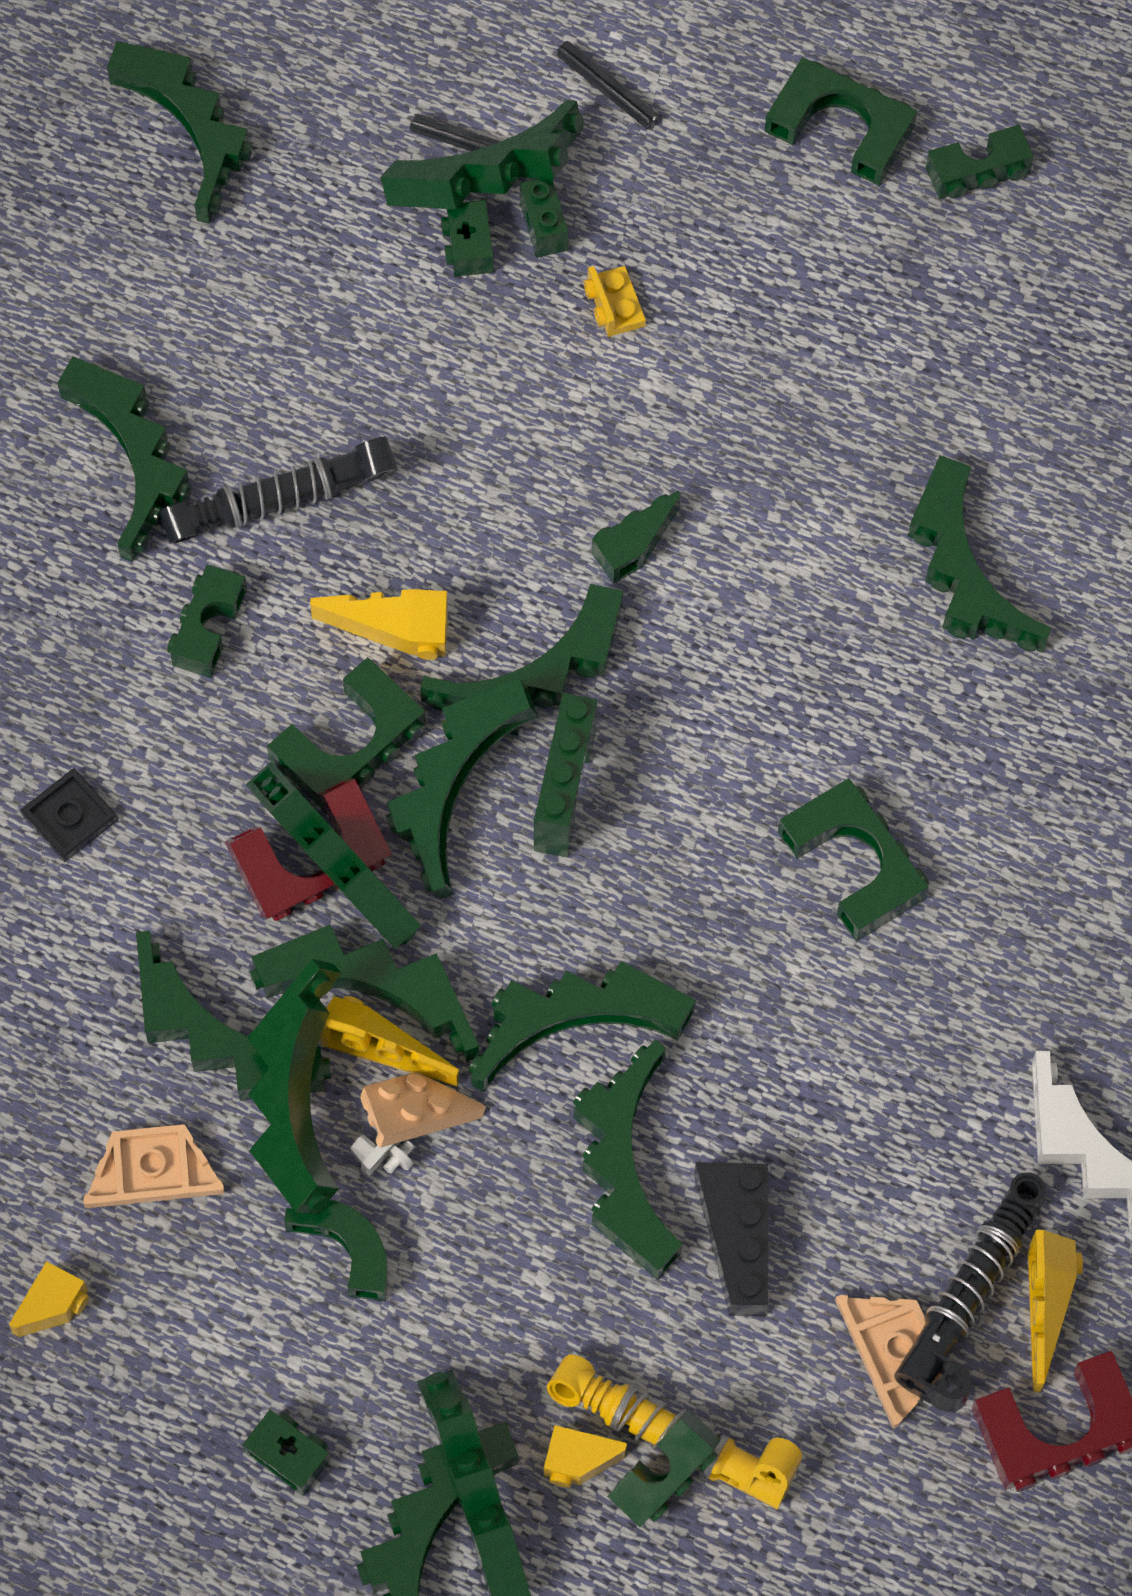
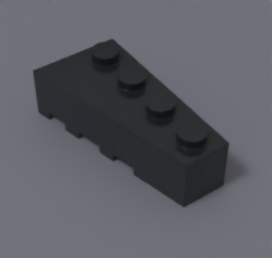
M695 1162L694 1178L698 1187L729 1316L766 1317L768 1307V1164Z

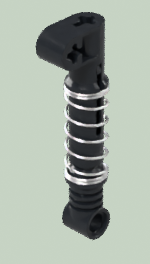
M384 436L363 442L355 446L352 452L336 456L335 458L327 459L320 457L313 459V463L309 460V466L295 469L292 465L291 471L278 475L277 471H274L273 477L263 480L257 476L256 482L243 485L240 481V492L238 493L232 491L227 485L226 487L219 488L216 494L212 495V500L204 497V502H201L200 499L195 500L196 505H193L191 501H186L160 510L159 513L169 544L195 538L202 534L201 529H204L205 532H209V527L211 526L213 530L218 529L217 524L231 529L238 528V526L241 527V525L245 526L247 514L250 519L257 517L259 520H263L264 514L274 511L275 514L280 515L285 507L291 506L293 509H298L299 503L305 501L315 504L317 497L323 496L324 499L328 500V498L335 497L340 490L393 475L397 471V466L388 438Z
M1030 1172L1021 1173L1012 1180L1009 1190L994 1212L993 1217L989 1221H984L976 1231L980 1242L967 1246L969 1252L965 1261L959 1260L957 1262L960 1269L955 1276L948 1277L949 1287L945 1292L941 1291L938 1293L939 1303L937 1306H930L926 1312L923 1329L894 1374L895 1380L903 1388L940 1410L956 1412L966 1405L972 1386L971 1376L964 1367L948 1357L956 1344L962 1343L968 1337L969 1329H972L975 1325L974 1315L982 1313L984 1310L983 1300L990 1298L994 1294L993 1284L1001 1282L1004 1278L1002 1269L1013 1263V1258L1018 1255L1022 1247V1236L1034 1217L1040 1213L1046 1194V1185L1038 1175ZM1018 1193H1029L1034 1199L1024 1200ZM938 1373L944 1375V1380L941 1379L937 1387L931 1385ZM951 1385H954L957 1388H954L952 1392L947 1390Z

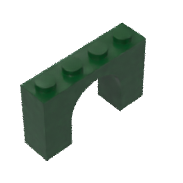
M802 57L766 115L765 133L794 145L808 120L818 111L830 107H842L852 110L864 120L868 127V132L853 155L851 173L880 186L915 128L917 110L905 102L896 101L883 95L875 88L865 87L847 75L837 74L825 68L819 62L809 61Z
M368 657L343 678L344 693L372 719L376 727L371 741L362 750L345 756L328 754L316 747L293 724L267 745L269 760L325 813L327 812L318 793L348 778L355 779L360 786L366 785L375 775V769L383 762L388 764L393 761L399 754L400 747L408 740H416L425 730V710Z
M567 693L562 695L534 817V851L568 858L575 828L576 802L583 765L590 761L596 734L597 699Z
M847 778L779 820L778 833L796 859H799L823 843L838 837L856 838L873 849L879 859L880 873L871 883L840 901L837 909V916L857 942L926 900L929 881L919 867L914 868L908 859V851L900 840L895 841L888 832L889 826L885 818L880 813L875 814L868 804V796L863 788L859 785L855 787L850 778Z

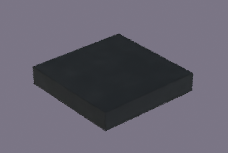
M75 768L71 769L20 809L21 815L64 863L119 820L118 815Z

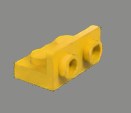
M595 266L588 267L587 280L583 281L585 293L588 299H594L596 308H594L596 322L599 327L604 326L607 336L610 337L645 327L646 319L626 267L622 266L597 273Z

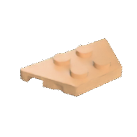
M418 1072L364 1086L360 1096L362 1105L368 1112L367 1118L370 1126L377 1129L376 1143L380 1148L481 1119L486 1108L482 1103Z
M185 1124L112 1132L106 1145L105 1155L99 1161L95 1171V1178L88 1194L86 1193L83 1203L86 1209L225 1193L221 1180L218 1179L210 1167L208 1160L194 1142Z
M848 1295L836 1296L835 1302L892 1428H896L921 1400L920 1397L897 1383L894 1374L925 1325L924 1314L917 1300L898 1299L890 1301L882 1297L861 1299L848 1298ZM938 1373L931 1385H934L942 1374Z

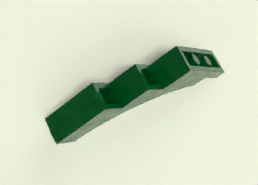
M272 761L246 784L269 813L394 949L408 943L415 936L416 930L421 924Z
M327 925L251 956L253 969L248 971L256 991L262 988L267 999L283 994L311 959L333 963L341 972V975L333 983L332 988L357 991L386 1001L410 1015L434 1039L450 1033L448 1037L456 1054L462 1052L466 1062L473 1060L479 1053V1044L437 953L397 969L384 939L344 955L331 925Z
M136 932L147 1042L157 1043L189 1039L191 1063L194 1072L235 1067L240 1101L252 1100L248 1093L267 1072L269 1066L248 1041V1036L229 1028L213 1017L197 1002L180 979L173 962L162 963L160 943L153 942L151 932ZM317 1046L314 1057L310 1093L325 1091L324 1080L331 1079L329 1057L322 1058L320 1046Z
M311 959L247 1039L269 1066L267 1072L248 1095L271 1124L249 1151L295 1212L318 1215L319 1212H322L329 1206L330 1199L339 1188L329 1174L316 1143L311 1117L310 1085L316 1048L330 1014L320 999L332 989L333 983L341 975V972L333 963Z

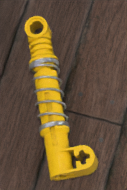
M566 1355L547 1384L548 1394L557 1403L566 1407L580 1406L583 1402V1408L586 1410L591 1406L592 1413L596 1414L600 1411L599 1416L604 1419L605 1425L611 1429L613 1428L614 1431H620L625 1424L630 1426L628 1432L635 1435L634 1441L642 1438L652 1444V1450H656L658 1447L656 1444L662 1436L684 1414L681 1412L675 1415L668 1411L666 1403H662L659 1406L649 1401L647 1393L637 1400V1389L633 1388V1386L615 1384L612 1387V1381L609 1379L604 1383L603 1376L599 1375L598 1378H595L594 1367L589 1361L578 1355ZM719 1431L714 1432V1434L717 1435V1437L720 1438V1435H721L720 1432H719ZM722 1435L721 1441L714 1450L718 1456L703 1471V1477L711 1481L721 1480L778 1510L801 1463L802 1453L800 1449L791 1441L776 1437L768 1442L760 1458H757L736 1447L734 1440L729 1438V1436Z

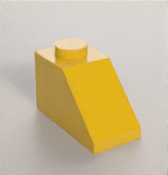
M46 1261L9 1323L12 1333L21 1337L69 1323L74 1314L80 1315L89 1300V1295L86 1294L88 1289L85 1281Z
M554 1425L543 1476L549 1477L550 1483L560 1487L569 1488L571 1483L581 1485L623 1460L626 1454L627 1443Z

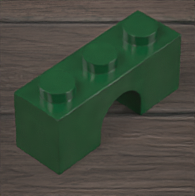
M1016 125L989 133L986 147L988 157L985 159L976 160L968 157L963 152L959 142L928 151L925 168L938 198H958L967 191L977 188L989 189L998 182L1008 179L1013 181L1019 180L1030 173L1034 156L1021 126Z
M208 564L203 575L198 574L192 587V594H194L190 604L186 603L180 615V623H182L178 634H172L168 643L167 652L171 655L174 667L205 677H212L223 651L221 635L208 631L204 628V625L210 618L215 616H226L236 619L247 593L245 576Z
M688 1409L656 1444L668 1456L670 1471L666 1473L653 1472L639 1460L615 1485L607 1497L639 1527L648 1519L655 1523L669 1508L665 1501L673 1493L680 1497L694 1481L689 1476L698 1467L705 1471L717 1458L718 1454L714 1450L721 1439Z

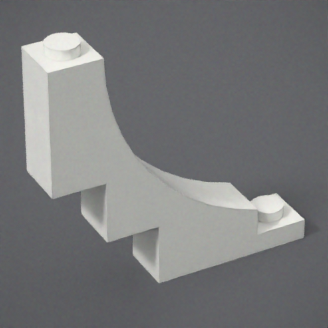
M1036 1051L1032 1060L1038 1164H1081L1083 1199L1127 1198L1129 1233H1132V1161L1115 1149L1098 1132L1081 1107L1072 1085H1052L1057 1084L1058 1070L1057 1063H1051L1050 1051Z

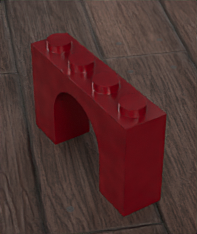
M348 778L318 793L335 832L368 868L374 871L385 865L384 858L392 855L356 780ZM254 826L225 841L263 918L269 919L272 917L274 921H277L293 912L292 906L302 901L307 905L324 896L322 891L332 885L338 889L323 870L308 876H295L286 871L278 862L261 827Z
M1112 1350L1078 1362L1073 1371L1090 1412V1428L1088 1433L1073 1444L1055 1446L1044 1443L1033 1436L1024 1424L1010 1388L975 1399L971 1409L1005 1491L1014 1487L1017 1492L1027 1490L1037 1485L1036 1479L1050 1475L1051 1479L1063 1477L1072 1472L1071 1466L1084 1462L1085 1467L1096 1465L1106 1459L1105 1454L1118 1450L1120 1455L1132 1451V1396Z

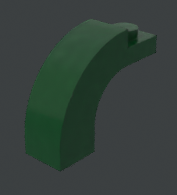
M331 1200L329 1206L323 1212H319L318 1215L299 1213L291 1208H286L284 1219L286 1232L327 1237L341 1244L351 1258L348 1283L349 1297L386 1301L388 1267L385 1249L379 1234L361 1213L335 1200Z

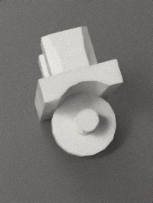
M362 1134L351 1146L350 1152L361 1163V1172L369 1178L388 1156L390 1159L383 1166L388 1173L391 1174L398 1166L404 1170H409L413 1162L407 1155L415 1147L406 1140L400 1148L397 1147L399 1143L380 1148Z

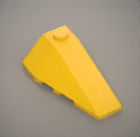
M408 589L401 590V596L384 597L382 592H373L371 597L364 600H358L352 595L316 597L310 600L311 616L315 620L404 653L417 655L424 660H434L437 657H445L448 630L447 591Z
M334 996L326 1007L330 1014L320 1036L323 1047L409 1073L418 1072L433 1080L458 1086V1068L373 1009L365 1006L361 1000L351 996H344L343 999Z
M1045 1230L1035 1231L1028 1248L1033 1392H1041L1045 1383L1077 1274H1082L1083 1269L1082 1253L1076 1252V1241Z

